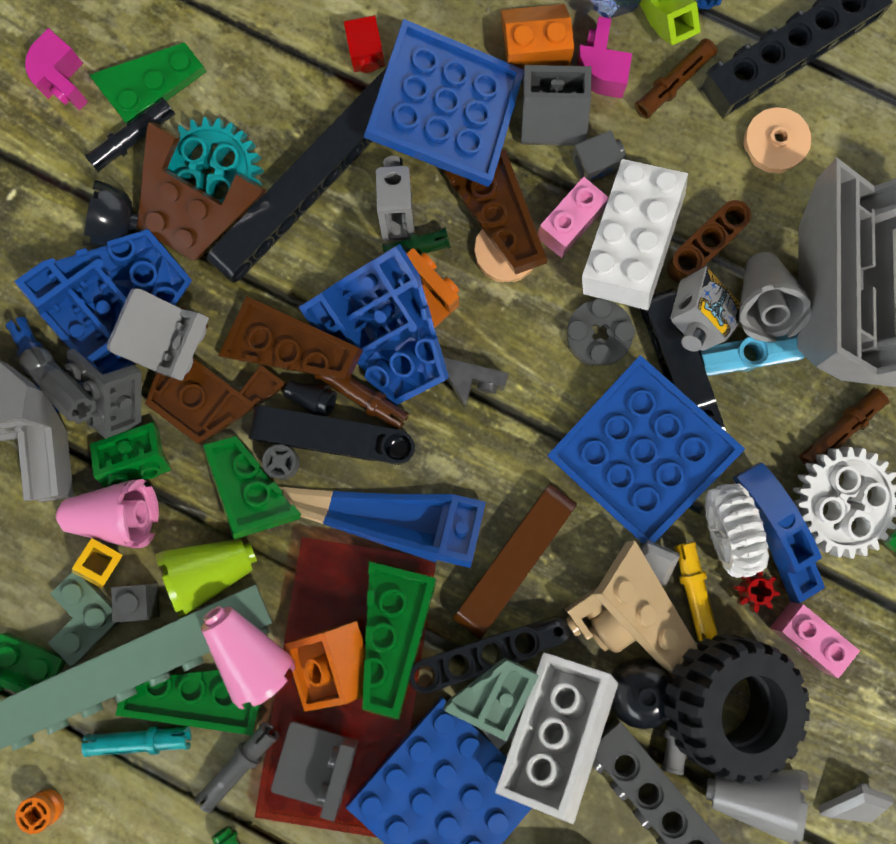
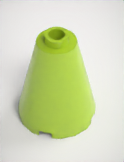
M241 539L170 549L155 553L158 567L161 566L163 569V582L175 611L178 612L179 619L187 616L253 571L251 564L257 562L250 542L243 545Z

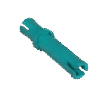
M151 726L148 730L85 734L82 740L89 743H82V754L84 757L139 752L158 755L160 751L188 750L191 743H186V741H191L192 739L191 729L189 726L160 729L159 726Z

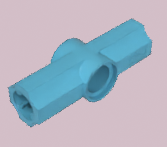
M797 334L788 338V335L776 337V342L758 341L748 337L741 341L719 344L707 350L698 351L708 377L737 371L748 372L759 367L804 359V355L797 349ZM745 347L754 350L756 354L755 361H750L745 357Z

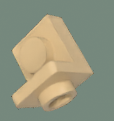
M598 586L564 609L569 616L566 618L567 624L574 636L582 635L587 641L593 635L582 619L587 616L591 620L602 613L605 608L593 595Z

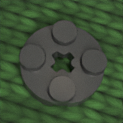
M599 298L595 301L584 303L574 311L567 326V343L571 353L580 362L591 366H608L618 362L628 352L635 329L629 315L621 306ZM597 326L600 328L604 326L607 329L605 334L608 339L605 341L602 338L594 340L592 338L594 334L592 327Z

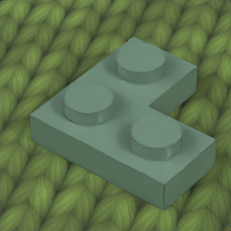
M71 572L50 595L65 609L72 619L48 644L70 667H74L120 622H112V602L93 583Z

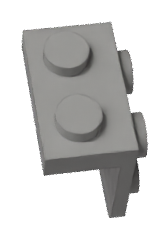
M133 288L128 294L107 342V350L164 376L183 381L184 376L193 365L192 357L197 345L205 337L206 324L209 318L198 312L180 309L142 289Z

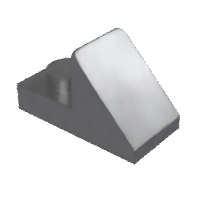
M444 358L449 375L448 381L464 408H466L472 384L478 385L477 389L486 393L497 394V390L504 391L508 373Z

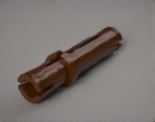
M702 39L664 77L657 78L653 82V88L635 103L637 112L643 118L648 119L666 101L670 102L677 95L676 91L717 54L715 44L710 39Z
M315 375L317 380L324 382L366 409L367 415L371 417L375 415L395 429L400 430L405 423L395 418L394 415L402 421H407L410 415L409 412L404 411L385 399L386 395L382 392L376 393L352 377L347 381Z
M873 387L854 406H848L843 411L844 415L833 426L798 455L799 459L804 465L806 463L818 465L815 455L824 454L828 456V449H839L859 429L864 430L869 425V420L890 403L888 397L881 390Z

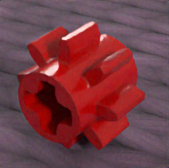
M763 571L756 573L753 577H741V583L733 586V589L738 590L741 596L737 600V604L744 605L750 602L749 609L755 613H758L759 605L772 609L773 606L770 601L774 596L780 595L778 591H774L772 585L776 578L770 576L765 579L762 578ZM751 587L761 588V594H752Z

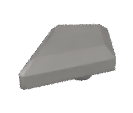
M647 540L640 549L661 585H667L680 557V553Z
M863 783L858 784L855 789L818 806V809L822 816L871 823L894 804L891 795L870 789L868 784Z

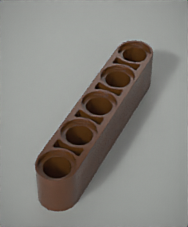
M549 483L457 610L452 620L480 640L577 506V502Z

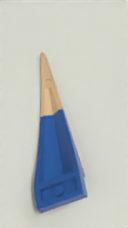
M279 487L291 505L294 504L299 510L301 517L435 563L439 560L471 568L486 504L484 501L454 494L360 493Z

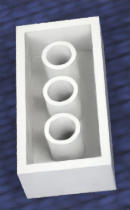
M625 159L621 160L582 275L583 294L649 310L686 194L688 173Z
M543 652L536 672L538 678L526 701L495 793L574 825L618 682L609 673Z

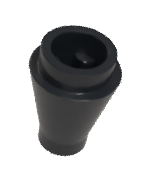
M293 379L288 382L284 392L285 398L292 400L310 413L319 416H329L337 400L336 391L331 390L329 385L299 382Z

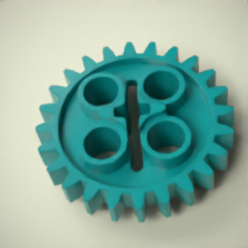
M203 117L202 126H199L193 119L190 120V130L188 131L181 125L178 126L181 136H179L180 141L167 169L186 181L195 178L196 187L216 199L217 189L222 185H227L229 190L237 174H242L258 185L263 186V183L257 180L255 175L264 173V170L254 165L262 158L258 153H251L256 145L252 141H246L248 135L243 130L236 133L237 127L230 122L225 127L224 122L220 118H217L214 125H212L207 117ZM217 144L218 147L213 152V145ZM198 146H202V156L199 159L193 160V150ZM229 153H234V163L231 166L224 167V157ZM212 168H214V174H208V176L206 177V170L211 171Z

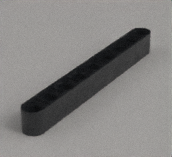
M386 68L210 250L207 261L231 283L239 281L373 142L363 138Z

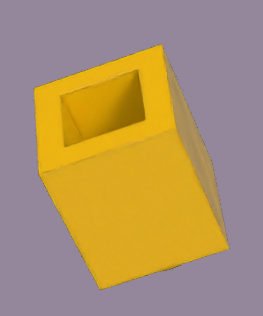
M91 538L72 567L71 572L103 588L123 555Z

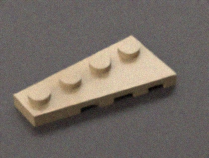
M636 541L626 542L593 595L674 679L675 675L672 674V671L676 664L681 665L684 659L682 656L690 648L695 650L698 648Z

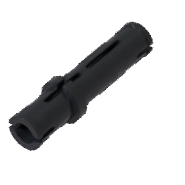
M162 97L116 133L110 132L107 134L108 139L84 156L99 173L120 155L126 156L128 149L146 137L149 122L162 125L176 114Z

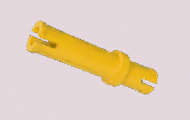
M696 542L675 545L674 550L680 553L678 563L681 576H679V581L685 587L698 642L706 638L712 639L715 635H718L704 581L707 579L706 571L701 569Z

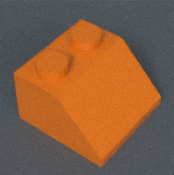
M564 4L501 10L505 60L507 63L524 69L525 65L571 66L574 40L571 17Z
M357 621L284 644L286 652L295 661V669L292 673L304 712L344 705L363 697L366 649Z

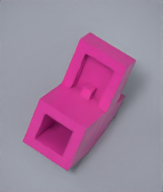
M599 16L596 28H589L586 46L580 45L576 66H591L592 92L604 96L622 98L628 83L632 53L606 49L612 18Z
M48 28L28 50L25 67L29 79L47 99L54 95L65 106L70 102L79 111L87 104V99L68 80L83 62L71 47Z

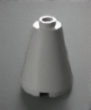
M770 252L757 253L749 258L745 266L739 309V320L743 330L753 339L764 342H776V337L788 335V338L795 336L806 327L811 318L810 298L775 254Z
M781 770L778 773L771 771V777L759 782L754 780L751 783H738L735 780L728 781L716 774L714 779H707L705 799L712 801V809L789 844H800L799 841L802 842L808 803H805V795L801 793V790L808 791V775L806 771Z

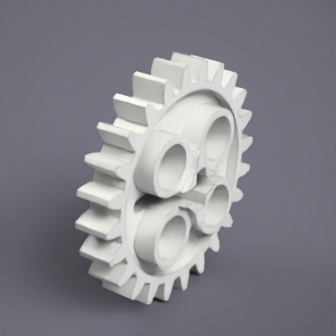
M841 446L840 450L828 449V456L824 454L815 455L818 465L806 463L805 466L809 471V475L798 474L797 476L804 484L803 487L793 488L795 493L800 494V499L793 502L797 507H800V514L805 520L816 544H818L819 551L829 552L830 555L836 557L843 555L854 559L855 554L867 556L868 548L878 551L880 548L877 540L886 541L889 538L886 530L896 529V525L892 522V518L896 517V484L891 483L896 477V472L885 471L889 463L887 461H877L878 454L866 453L864 448L853 449L852 447ZM843 473L844 480L840 486L839 475ZM871 489L872 495L870 500L868 501L867 493ZM826 502H827V504H828V512H827V514L824 516V515H823V507H824V505H825ZM855 519L856 527L852 532L851 525L853 520Z

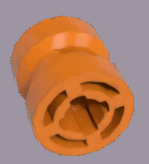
M44 789L22 801L15 814L18 827L25 833L37 834L58 821L64 811V801L61 795L55 790Z

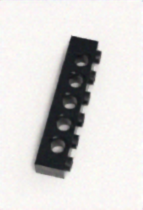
M817 0L807 12L804 13L803 10H800L786 21V25L780 29L776 27L769 29L760 37L758 43L753 46L746 44L741 47L728 62L719 61L706 72L707 77L701 89L723 119L879 20L893 1ZM817 24L822 25L824 29L820 28ZM789 40L796 42L798 46L793 45ZM762 57L769 58L772 63L766 62ZM735 74L743 75L746 80H740Z

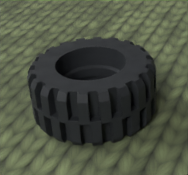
M721 634L715 635L712 639L706 638L696 644L698 649L690 648L682 656L684 659L681 665L676 664L672 671V674L675 675L672 684L668 683L665 694L669 695V702L664 703L665 716L670 717L671 721L667 722V728L670 736L675 738V745L680 752L687 755L689 760L728 781L735 780L738 783H751L756 780L759 782L771 777V771L778 773L786 767L785 761L788 758L793 759L799 750L796 747L800 740L804 741L807 733L804 730L805 721H809L810 710L806 708L809 695L807 688L801 685L805 681L800 670L794 668V662L786 654L780 653L778 648L745 637ZM746 678L751 694L749 711L743 723L735 731L725 735L722 726L724 701L732 687Z

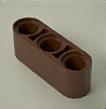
M732 200L720 208L677 249L669 260L667 272L670 278L680 282L681 279L704 268L749 223L751 211L748 205L740 200ZM725 215H733L737 219L738 225L730 224L726 220ZM707 236L713 239L715 247L711 248L704 245L702 237ZM678 259H687L692 265V270L681 268Z

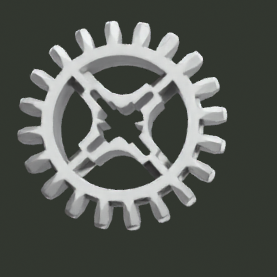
M736 483L716 486L715 489L708 490L704 505L706 510L705 517L711 535L710 539H712L714 550H716L723 568L735 578L743 576L746 578L762 572L767 568L769 559L767 550L769 546L766 542L765 536L767 534L763 528V521L760 519L759 509H756L754 505V499L749 496V492L742 485Z

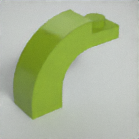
M638 0L652 28L671 46L701 33L697 1Z

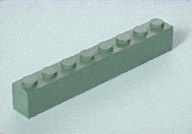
M253 585L1 700L0 749L11 745L13 751L35 742L33 734L43 729H46L48 735L69 726L67 718L81 713L84 719L103 710L102 702L112 697H115L118 703L138 694L135 687L149 681L150 686L153 687L170 679L169 671L181 665L185 672L204 663L202 656L209 653L210 649L201 631V627L204 624L203 618L210 610L217 606L222 608L232 607L264 634L269 633L267 625L274 622L258 585Z

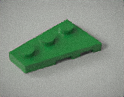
M183 42L92 73L89 76L125 123L128 124L159 101L160 98L163 97L168 101L207 71L187 44Z
M236 436L203 445V451L234 539L301 518L299 510L294 504L291 505L283 496L282 490L267 477L257 460Z

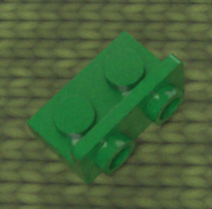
M154 422L90 444L93 476L104 488L133 479H154L163 473L171 471L170 463L163 456L159 428Z
M9 633L0 634V690H5L6 688L19 693L62 672L66 662L58 653Z

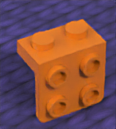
M412 248L407 253V256L420 275L434 328H436L459 307V296L457 293L460 291L450 278L446 276L442 279L436 273L435 269L437 266L426 253L423 252L420 255Z

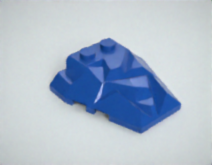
M149 229L107 241V246L89 251L84 248L75 251L76 255L56 261L54 258L42 261L14 281L41 318L69 350L73 348L77 350L102 375L136 365V363L107 350V342L130 290L133 288L142 289L176 306L192 283V279Z
M400 244L387 250L299 306V309L311 326L363 350L357 364L366 371L364 378L377 390L385 394L386 398L395 405L446 381L449 377L420 275Z

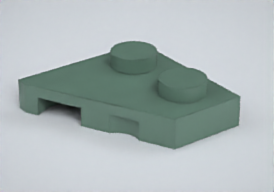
M504 657L449 699L443 707L444 711L507 741L535 685L538 674Z

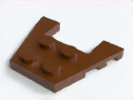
M149 122L146 132L137 228L142 231L149 229L158 241L192 261L199 260L226 233V230L237 219H240L256 200L265 194L267 189L242 174H237L222 203L167 169L180 141V137L155 122Z
M193 358V365L184 376L183 381L156 372L145 405L194 442L202 445L253 410L255 405L262 404L284 389L287 384L260 365L242 390L238 392Z

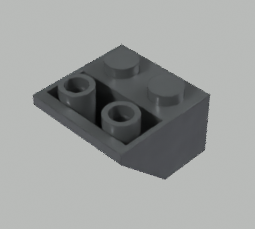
M525 65L522 82L521 144L574 146L587 140L591 103V66Z

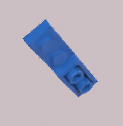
M757 463L733 476L734 482L742 485L749 492V496L754 499L756 509H759V516L763 521V528L767 534L765 536L790 601L800 604L824 589V583L815 563L822 559L821 553L805 520L776 477L764 463Z

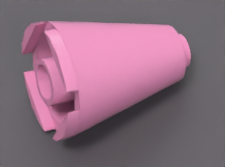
M133 479L63 500L57 509L56 520L61 529L68 533L129 548H143L148 546L155 533H150L152 523H158V500L152 486H145V480Z
M217 606L204 616V624L201 627V631L229 696L239 709H245L244 703L250 702L253 707L263 703L286 684L288 680L284 676L289 668L292 672L295 669V661L289 653L230 606L225 608Z

